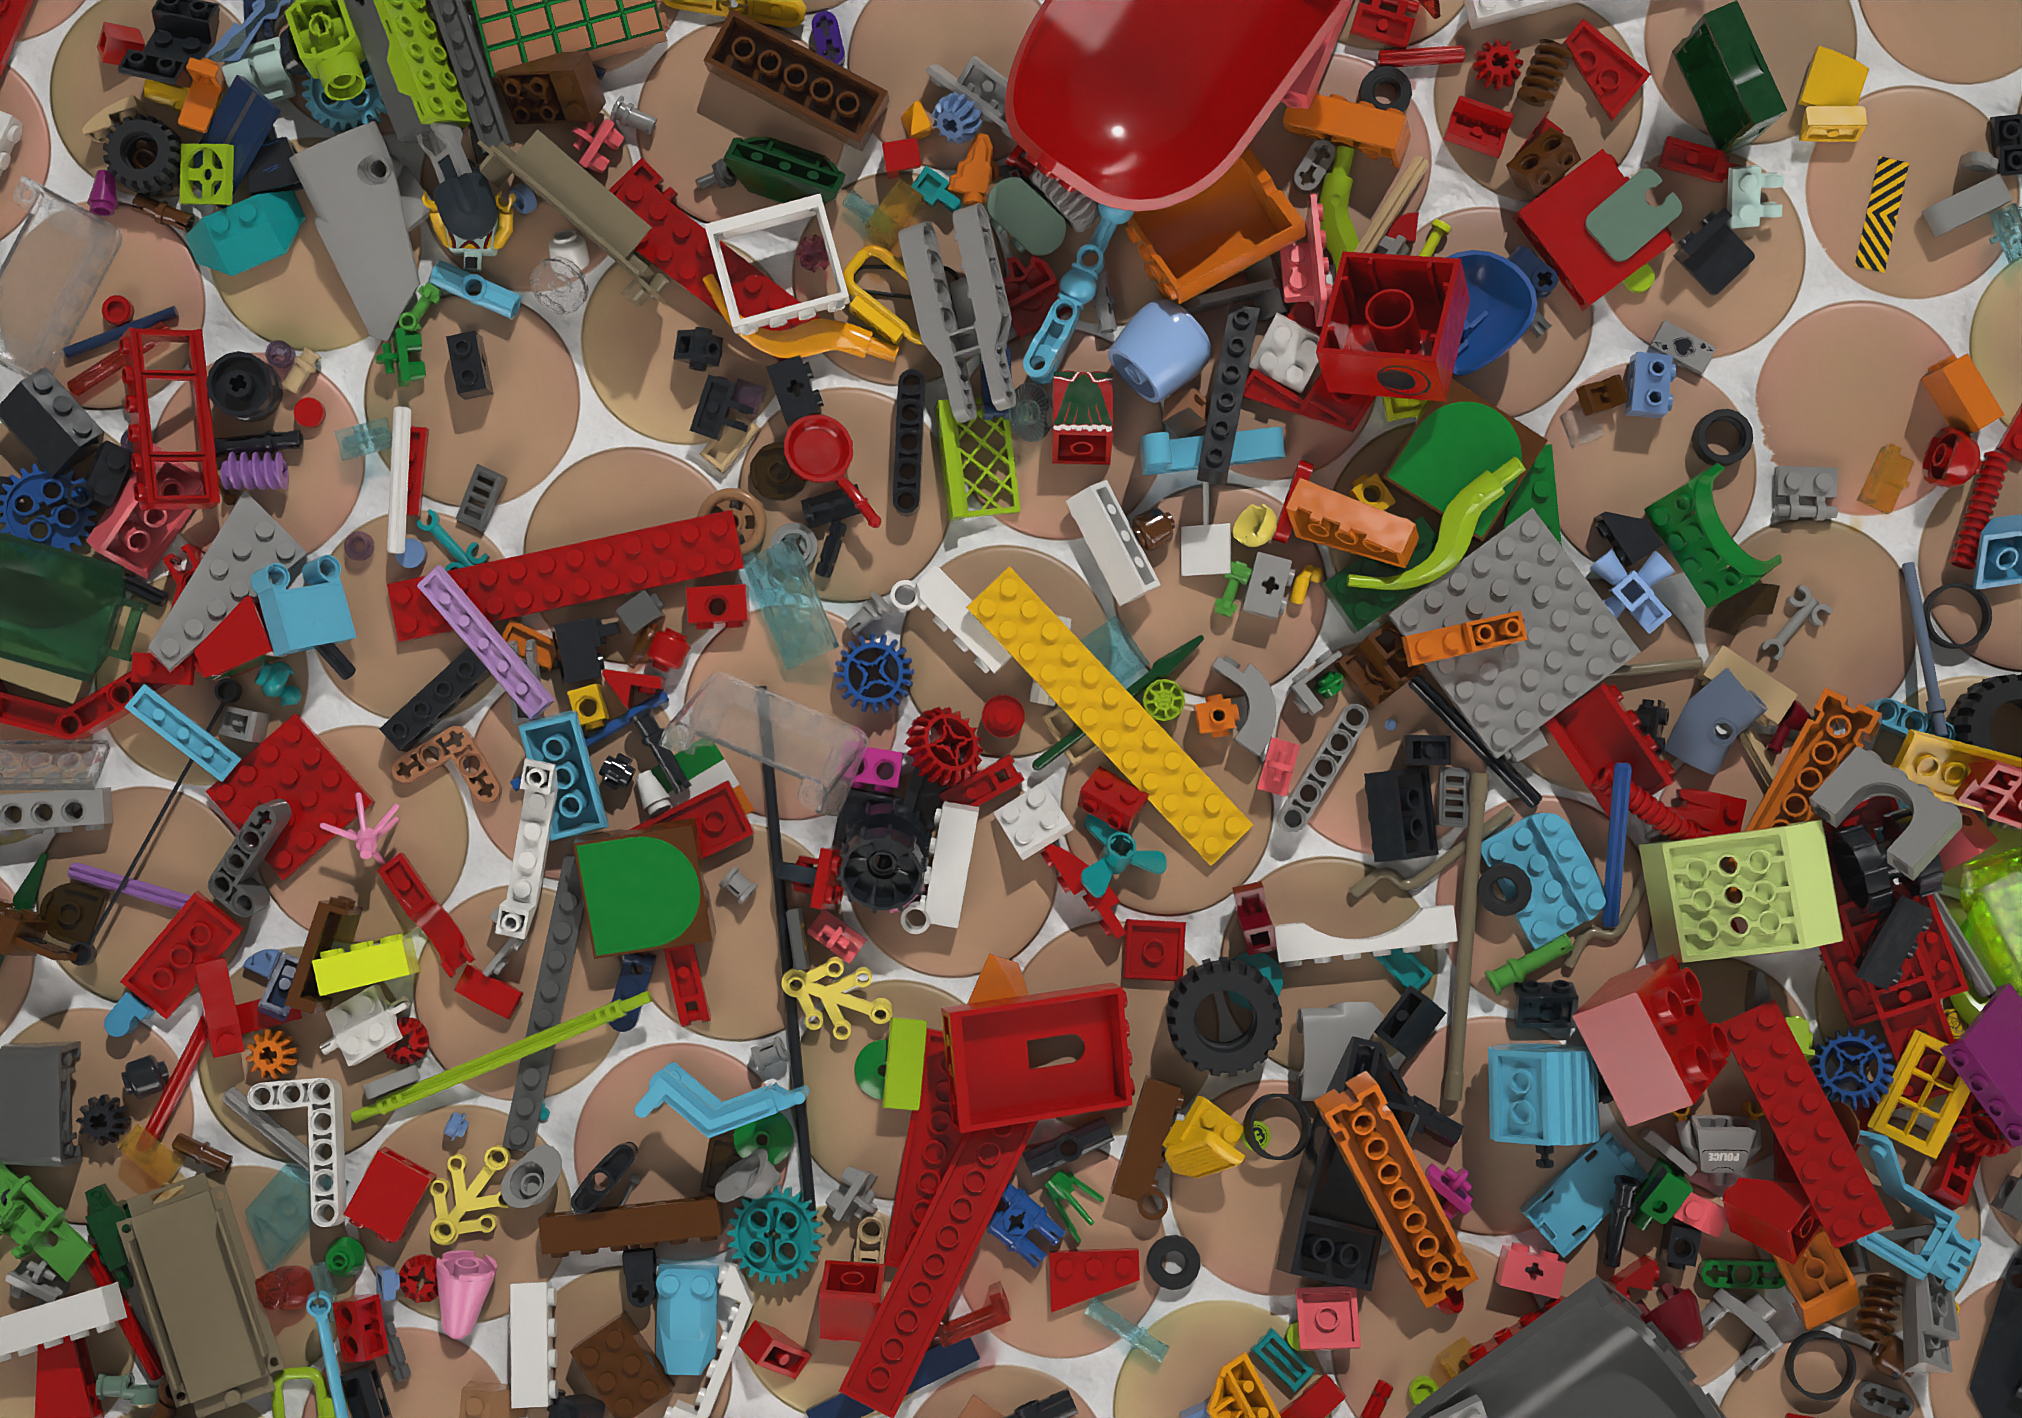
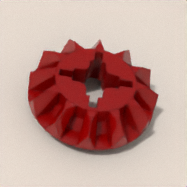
M397 1018V1026L402 1036L413 1032L408 1041L411 1048L404 1046L396 1049L400 1042L399 1040L383 1050L387 1058L397 1064L415 1063L428 1050V1031L415 1018Z
M420 1254L411 1257L404 1263L398 1274L400 1288L404 1292L405 1297L410 1298L415 1303L430 1302L439 1296L436 1274L437 1258L427 1254ZM425 1267V1278L433 1282L425 1283L419 1290V1281L415 1280L413 1276H418Z

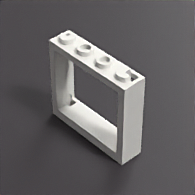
M821 194L704 224L735 334L741 332V335H750L756 333L759 327L770 325L771 328L780 327L787 324L788 319L799 317V320L810 319L816 316V312L826 309L828 312H836L844 309L845 304L850 303ZM817 215L838 293L740 319L719 241Z

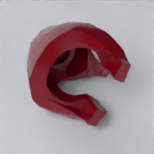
M1670 1281L1661 1285L1658 1290L1665 1300L1652 1311L1648 1309L1642 1299L1634 1303L1642 1311V1315L1639 1317L1646 1324L1652 1321L1680 1354L1694 1349L1703 1340L1704 1330L1698 1300L1689 1288H1676Z

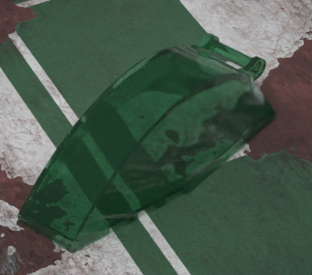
M0 533V658L89 683L108 656L132 662L131 650L143 611L147 612L148 604L126 598L125 567L7 533ZM123 606L131 607L119 650L112 649Z

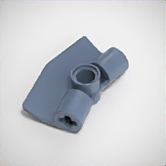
M1725 668L1685 704L1665 745V751L1706 773L1716 775L1736 736L1764 714L1768 708L1757 694L1751 690L1747 691L1729 668ZM1720 723L1728 724L1732 728V733L1722 735L1716 730V726Z

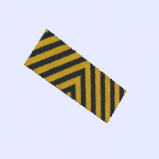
M1879 156L1854 266L1885 273L1909 167L1908 162Z

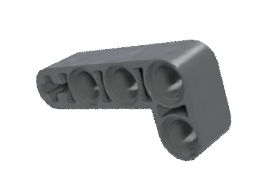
M283 799L271 800L257 806L252 811L209 878L208 889L210 893L239 917H249L269 905V892L253 878V875L291 818L290 805Z

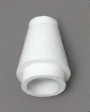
M651 770L635 777L643 809L649 813L650 817L657 816L671 808V797L652 774Z

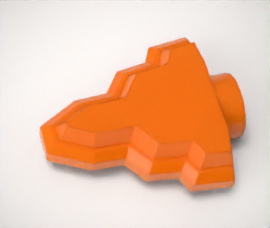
M978 133L969 145L967 158L959 162L956 174L951 175L949 178L950 184L947 187V191L963 196V203L969 206L977 203L983 205L986 189L995 179L1000 177V167L993 162L994 149L988 134Z

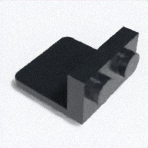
M1725 207L1717 214L1712 210L1699 222L1702 228L1696 234L1690 231L1678 242L1681 248L1673 255L1699 284L1713 296L1720 293L1755 259V254L1725 224L1733 216Z

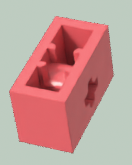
M1512 1242L1511 1247L1502 1245L1494 1279L1499 1285L1559 1299L1567 1263L1559 1258V1253L1541 1249V1253L1529 1251V1246ZM1533 1264L1537 1267L1536 1271H1530V1273L1525 1271L1526 1267H1532Z

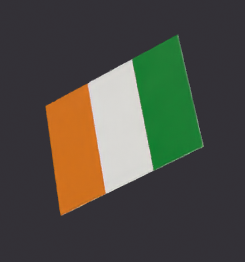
M710 734L674 755L692 784L686 790L678 779L677 782L682 792L675 794L660 765L650 769L671 797V808L729 780L746 815L755 810Z

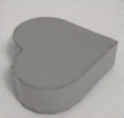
M1972 151L1960 157L1959 167L1983 173H1993L1997 171L1999 159L1992 157L1990 153Z

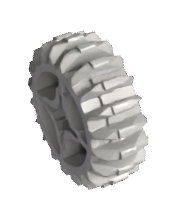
M1036 168L1029 176L1030 184L1037 193L1075 231L1083 232L1086 228H1090L1099 217L1096 204L1091 198L1075 189L1073 193L1069 192L1058 184L1056 179L1053 177L1048 178Z

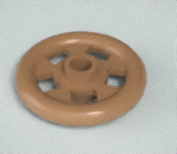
M738 488L721 489L707 497L702 503L697 517L709 515L716 505L723 509V511L733 510L737 520L738 535L743 534L745 543L741 544L743 556L754 551L762 542L767 527L765 510L759 500L751 493ZM731 500L743 502L742 511L730 508ZM746 516H754V529H746Z

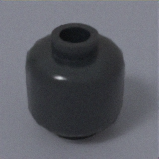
M147 1055L128 1062L125 1066V1071L121 1073L128 1095L134 1094L139 1099L163 1091L165 1088L164 1079L170 1077L164 1060L158 1062L153 1055Z

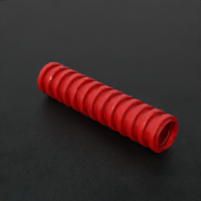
M1989 451L1983 455L1985 461H1982V469L1978 471L1980 477L1975 480L1977 487L1972 489L1974 495L1969 498L1971 504L1966 507L1968 513H1965L1963 516L1965 522H1961L1963 529L1958 532L1960 538L1955 541L1957 548H1953L1952 553L1954 556L1949 559V562L1956 567L1968 570L1976 568L1975 560H1977L1980 533L1990 522L1989 517L1994 514L1992 508H1995L1997 505L1995 499H1999L2000 494L1998 491L2002 490L2003 485L2001 482L2005 481L2003 474L2008 472L2006 465L2011 463V458L2000 452Z
M1606 765L1595 774L1592 787L1597 790L1600 789V793L1607 794V797L1611 799L1614 771H1612L1611 766ZM1631 781L1628 807L1631 814H1637V818L1644 820L1647 825L1652 824L1653 829L1659 830L1660 834L1666 835L1669 840L1678 841L1701 837L1702 830L1700 827H1694V823L1687 821L1684 816H1680L1678 812L1672 811L1669 806H1665L1662 801H1657L1656 797L1650 796L1647 791H1642L1640 786H1635L1634 782Z

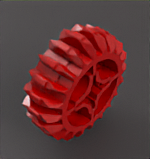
M936 707L932 710H926L920 714V717L913 720V723H911L912 727L906 732L909 738L906 739L904 744L911 748L906 756L913 757L914 759L911 767L918 766L920 769L918 776L926 774L928 783L936 781L938 787L946 784L950 787L968 780V777L975 774L977 766L982 761L979 755L982 754L984 749L977 745L982 738L975 736L974 733L977 727H970L968 724L970 718L962 719L961 711L952 713L950 707L944 709Z
M1970 1092L1950 1131L1957 1134L1955 1142L1964 1143V1150L1973 1151L1974 1155L1995 1157L2007 1154V1152H2010V1149H2013V1146L1992 1118H1987L1989 1114L1974 1094Z

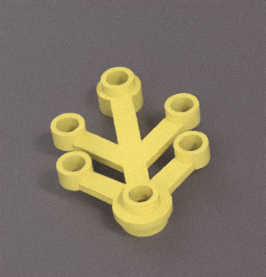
M832 957L828 959L827 963L809 971L803 969L796 970L794 968L786 971L782 977V988L789 996L797 997L806 1015L805 1024L811 1030H817L822 1026L823 1014L815 1009L809 994L821 998L834 1025L833 1034L839 1040H845L850 1036L851 1024L844 1019L837 1004L869 1015L870 1019L876 1024H885L892 1017L893 1007L889 1000L876 998L869 1002L843 992L855 986L867 987L870 985L872 972L866 967H860L855 973L825 986L815 981L827 975L839 977L843 973L844 963L838 957ZM836 963L840 966V969L833 971L829 966ZM864 973L868 976V979L861 981L857 976ZM793 980H799L802 983V985L800 987H794L792 986L791 982ZM883 1010L886 1012V1015L878 1017L875 1012ZM816 1016L820 1021L818 1023H811L809 1018ZM839 1026H844L847 1028L848 1031L845 1033H839L837 1031V1028Z
M495 1145L487 1150L484 1157L486 1164L468 1189L464 1169L467 1166L466 1157L462 1154H455L449 1158L447 1166L452 1173L456 1205L450 1214L446 1200V1194L450 1189L449 1182L444 1178H438L430 1185V1193L434 1196L437 1218L430 1226V1235L437 1244L450 1245L458 1239L460 1234L475 1231L488 1233L496 1228L497 1218L491 1213H486L477 1220L460 1221L466 1211L497 1206L500 1208L510 1207L501 1201V1191L494 1195L477 1197L495 1171L501 1170L509 1164L511 1155L507 1148L502 1147V1145ZM495 1152L503 1154L504 1159L502 1162L495 1160ZM455 1158L460 1159L462 1162L460 1169L453 1166ZM436 1183L444 1185L443 1193L435 1190ZM484 1218L491 1219V1228H486L483 1225ZM444 1224L448 1225L451 1229L448 1235L441 1231V1227Z

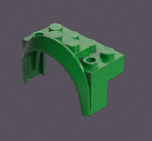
M1719 463L1694 476L1677 489L1644 508L1645 513L1707 609L1753 585L1782 563L1780 554L1768 561L1753 558L1742 550L1727 532L1716 510L1712 492L1715 478L1725 469Z

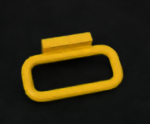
M879 245L863 247L855 254L843 271L847 291L854 297L853 301L849 304V312L890 344L898 346L904 336L917 345H924L919 332L915 331L854 282L855 273L869 257L879 258L908 281L904 263Z

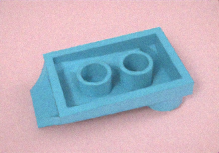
M658 1265V1277L656 1280V1356L668 1375H701L709 1362L716 1357L719 1265Z

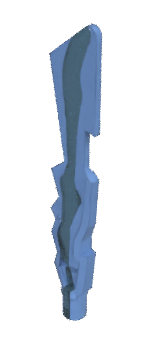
M256 0L252 4V14L241 26L235 22L205 55V58L214 62L239 61L264 19H277L281 6L291 4V0Z

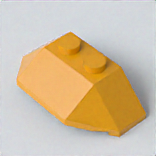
M1242 1352L1220 1367L1206 1409L1210 1418H1281L1246 1352Z

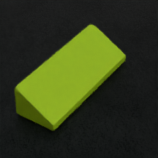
M891 1017L882 1108L919 1110L927 1030L926 1020Z

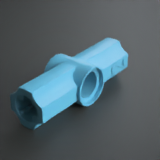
M441 260L432 270L430 284L466 299L473 305L482 306L511 320L517 315L521 306V295L489 282L477 274H471ZM475 284H482L480 294L470 296L471 287Z

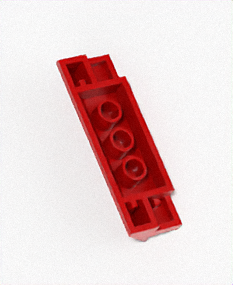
M1997 760L1968 763L1971 772L1954 793L1957 801L1983 809L1987 818L2022 829V769Z

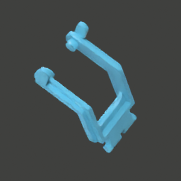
M672 1062L652 1076L649 1082V1090L635 1106L634 1112L636 1116L644 1118L665 1101L707 1138H711L803 1103L810 1094V1088L807 1085H802L789 1091L775 1082L722 1102L676 1062Z
M1860 1130L1857 1144L1869 1146V1155L1873 1158L1884 1193L1934 1221L1936 1226L1919 1255L1910 1253L1877 1232L1856 1241L1861 1246L1916 1279L1923 1281L1929 1272L1945 1281L1944 1286L1947 1290L1955 1292L1967 1272L1965 1266L1971 1265L1982 1245L1981 1242L1975 1238H1970L1969 1241L1962 1238L1956 1228V1224L1961 1216L1905 1183L1893 1143L1888 1139V1136Z

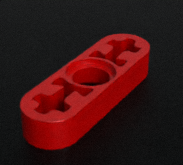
M1299 460L1272 540L1286 545L1293 528L1286 506L1299 479L1302 478L1309 481L1314 467L1313 463Z

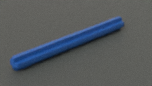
M1616 763L1614 765L1604 883L1606 903L1602 908V924L1605 927H1616L1619 924L1632 772L1629 763Z

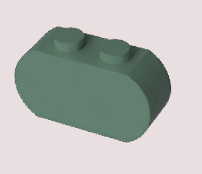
M1006 175L995 179L988 186L984 194L983 205L987 214L991 217L989 219L990 225L1000 234L1005 230L1013 238L1009 242L1018 251L1023 253L1027 250L1033 255H1046L1055 251L1061 245L1066 233L1065 219L1023 179L1013 175Z

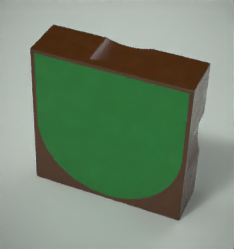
M1451 378L1446 402L1427 400L1418 414L1413 429L1398 445L1379 477L1383 483L1411 501L1428 507L1442 520L1443 513L1448 504L1462 489L1486 470L1492 474L1510 459L1517 457L1526 470L1503 487L1505 493L1482 511L1478 518L1472 540L1483 542L1548 440Z
M696 818L657 823L636 830L617 829L578 835L573 842V849L594 959L713 941L716 927L710 893L703 876V854Z

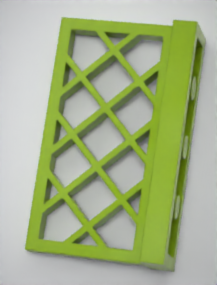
M974 398L976 406L982 405L981 398ZM949 399L938 400L934 405L949 521L1020 513L1021 507L1009 420H1003V417H1000L996 423L991 420H983L992 428L981 439L969 427L977 417L982 419V407L979 410L976 409V418L965 426L955 419ZM1001 420H1002L1003 429H1001V428L998 426V424L1001 422ZM958 427L963 430L960 435H958ZM994 430L1004 437L1005 445L999 452L985 442ZM965 432L979 443L971 455L960 448L959 440ZM981 446L995 456L987 468L972 458ZM1005 449L1007 459L1001 455ZM961 455L967 459L963 465ZM997 459L1008 466L1009 474L1003 481L989 471ZM969 462L983 472L974 485L963 474V469ZM985 475L999 485L991 497H988L976 487ZM1008 479L1010 480V487L1005 484ZM965 485H967L970 488V490L967 493L965 490ZM1001 488L1011 494L1012 507L1002 508L993 501V498ZM972 491L987 501L980 510L968 511L967 498ZM989 504L994 507L993 509H986Z

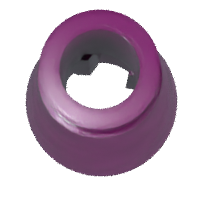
M108 170L97 171L87 204L90 206V212L99 216H112L115 210L118 209L115 176L110 174Z

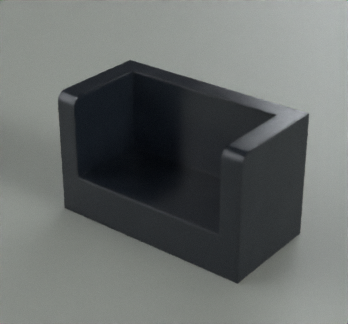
M375 1361L340 1373L341 1382L343 1383L353 1418H393Z

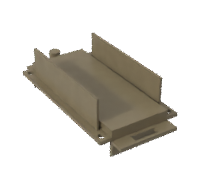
M537 129L518 153L514 152L503 141L497 148L494 145L489 148L481 140L477 142L489 154L480 164V172L500 188L512 173L515 174L634 277L621 293L635 306H642L649 297L653 300L658 299L663 305L667 302L659 294L669 281L659 272L655 274L649 268L651 262L634 250L652 227Z
M204 1172L127 1199L132 1217L116 1222L176 1408L193 1403L197 1418H202L276 1390L271 1373L285 1368L225 1184L212 1189ZM184 1185L185 1194L153 1204L152 1195ZM218 1191H222L224 1193V1198L222 1200H218L216 1198V1193ZM123 1225H130L131 1231L129 1233L123 1232ZM273 1357L279 1360L276 1366L270 1364V1359ZM179 1392L185 1393L186 1398L184 1400H178L177 1394Z

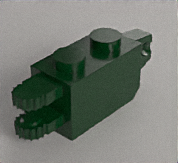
M106 1183L85 1192L91 1213L85 1217L88 1222L86 1227L89 1235L97 1242L100 1249L99 1258L101 1262L108 1267L109 1271H115L122 1287L128 1290L134 1286V1280L127 1266L129 1261L116 1222L131 1218L132 1216L127 1201L121 1200L117 1202ZM128 1224L123 1225V1232L129 1233L131 1226Z

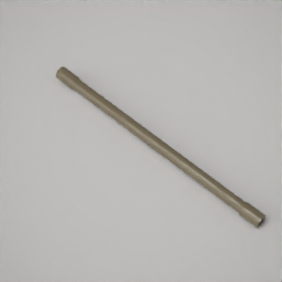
M1471 772L1470 810L1449 1059L1444 1089V1099L1453 1101L1462 1100L1463 1061L1478 895L1477 888L1485 803L1487 801L1489 783L1488 773Z

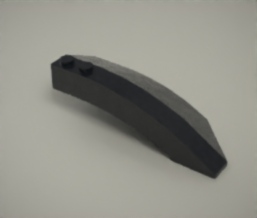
M1352 1036L1326 1093L1335 1089L1340 1094L1348 1089L1345 1082L1367 1071L1378 1083L1388 1102L1386 1106L1393 1112L1408 1143H1410L1420 1115L1423 1116L1420 1109L1411 1100L1407 1093L1408 1088L1397 1069H1394L1386 1056L1388 1053L1382 1043ZM1318 1111L1312 1126L1311 1137L1305 1147L1295 1180L1276 1269L1289 1274L1372 1291L1383 1232L1329 1131V1126Z

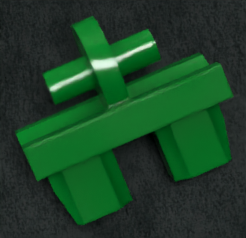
M404 328L395 329V334H392L394 353H392L390 343L382 344L383 354L375 356V363L384 364L386 374L394 373L393 364L396 363L399 387H408L411 381L425 379L426 377L424 361H408L409 352L422 351L421 334L405 333Z

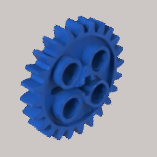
M33 464V473H28L24 468H21L22 477L20 479L11 474L10 478L14 484L12 486L2 484L7 494L0 495V501L4 502L0 506V513H3V516L0 517V524H6V527L0 532L2 535L12 534L8 543L13 545L20 542L18 551L21 553L30 548V556L32 558L37 555L38 551H41L44 560L48 559L50 552H53L57 559H60L61 550L63 549L71 555V545L73 544L82 548L83 545L79 538L81 536L88 538L89 533L86 531V528H95L96 526L95 523L89 520V517L98 516L97 511L89 509V507L93 506L91 503L79 509L71 508L68 505L56 507L51 510L52 516L50 518L40 515L26 525L22 524V520L41 514L43 512L41 507L47 505L49 508L57 506L64 501V494L67 488L74 484L83 483L84 479L80 478L73 481L75 476L73 470L69 471L66 475L61 473L52 478L45 469L40 471L36 464ZM53 484L60 486L61 493L57 498L49 499L45 496V490L48 486ZM75 488L71 492L74 502L78 504L85 502V493L81 489ZM23 498L33 500V507L28 512H20L17 509L18 502ZM64 511L75 512L76 520L72 524L64 525L60 522V516ZM38 524H45L48 526V534L41 539L33 537V528Z

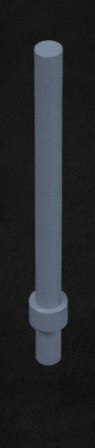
M1914 562L1902 564L1928 696V701H1926L1927 713L1932 716L1935 735L1942 737L1948 735L1944 712L1947 710L1945 700L1941 699L1915 564Z

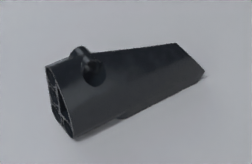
M2022 1245L2005 1274L2001 1292L1970 1385V1391L1983 1418H2022V1288L2015 1287L2010 1279L2014 1271H2022Z

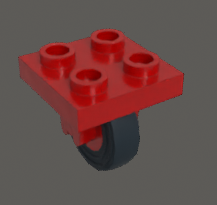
M821 848L819 858L799 855L796 863L779 862L776 877L793 881L792 891L812 894L811 908L836 909L837 904H840L844 892L843 887L840 886L841 881L836 880L838 867L842 863L841 850Z

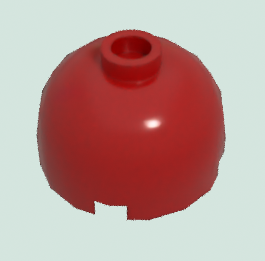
M1951 426L1943 427L1940 431L1944 433L1940 438L1933 437L1925 452L1922 469L1928 470V477L1924 476V480L1930 484L1946 488L1961 486L1970 480L1973 475L1977 474L1981 468L1982 461L1979 445L1968 433Z

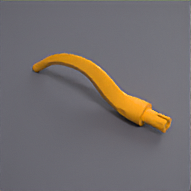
M709 274L703 278V281L720 313L733 329L724 294L714 275ZM829 319L811 320L784 331H770L759 327L756 333L750 335H741V332L737 333L749 344L764 353L786 359L799 355L801 358L827 351L838 350L863 359L866 354L894 364L899 350V346L872 337L874 331Z

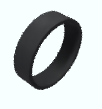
M1952 583L1933 590L1923 603L1929 639L1941 647L1958 649L1972 646L1982 640L1990 629L1992 622L1990 603L1979 589H1974L1970 584ZM1947 588H1960L1969 592L1980 605L1982 611L1980 629L1967 643H1949L1942 639L1932 626L1930 619L1932 603L1938 594Z
M1282 1093L1263 1095L1251 1104L1245 1115L1244 1133L1246 1140L1254 1152L1266 1159L1288 1160L1294 1158L1305 1149L1311 1137L1312 1123L1309 1112L1300 1100L1291 1095ZM1275 1097L1283 1098L1293 1104L1300 1115L1302 1132L1297 1145L1290 1152L1282 1156H1273L1264 1151L1258 1144L1253 1129L1254 1118L1260 1106L1267 1100Z
M1814 1330L1801 1334L1791 1343L1785 1356V1370L1793 1386L1804 1395L1815 1400L1828 1401L1840 1397L1851 1387L1856 1375V1360L1853 1352L1844 1341L1829 1332ZM1821 1337L1834 1339L1842 1346L1847 1358V1370L1843 1380L1837 1387L1825 1393L1805 1391L1798 1384L1794 1374V1360L1797 1352L1806 1342Z

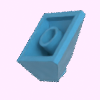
M2022 515L1994 517L1980 533L1973 588L1976 590L2022 583Z

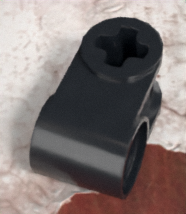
M655 1248L623 1250L622 1262L626 1278L628 1301L635 1307H646L657 1296ZM641 1285H643L644 1290H649V1294L644 1299L642 1294L636 1293Z

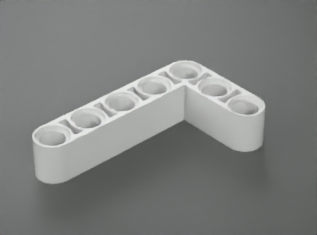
M327 1078L255 1084L250 1088L247 1098L248 1103L256 1110L271 1111L308 1107L312 1220L320 1227H332L341 1224L346 1217L343 1213L347 1208L341 1085L338 1081ZM327 1084L330 1087V1095L323 1100L320 1097L319 1091L321 1086ZM297 1086L300 1090V1098L293 1102L290 1099V1091ZM268 1089L271 1097L269 1102L264 1105L261 1102L260 1095L263 1090ZM325 1114L331 1117V1125L327 1130H324L320 1123L321 1118ZM326 1144H329L333 1151L332 1156L328 1160H325L321 1153L322 1148ZM327 1174L331 1175L334 1181L329 1191L323 1187V1179ZM328 1205H331L335 1211L331 1221L326 1220L324 1217V1209Z

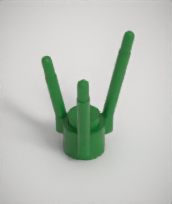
M1060 1169L1044 1184L1048 1189L1046 1194L1053 1201L1075 1242L1080 1243L1081 1239L1059 1198L1062 1201L1066 1198L1089 1225H1093L1094 1221L1071 1195L1075 1190L1072 1183L1099 1202H1104V1197L1077 1179L1071 1171L1065 1174Z

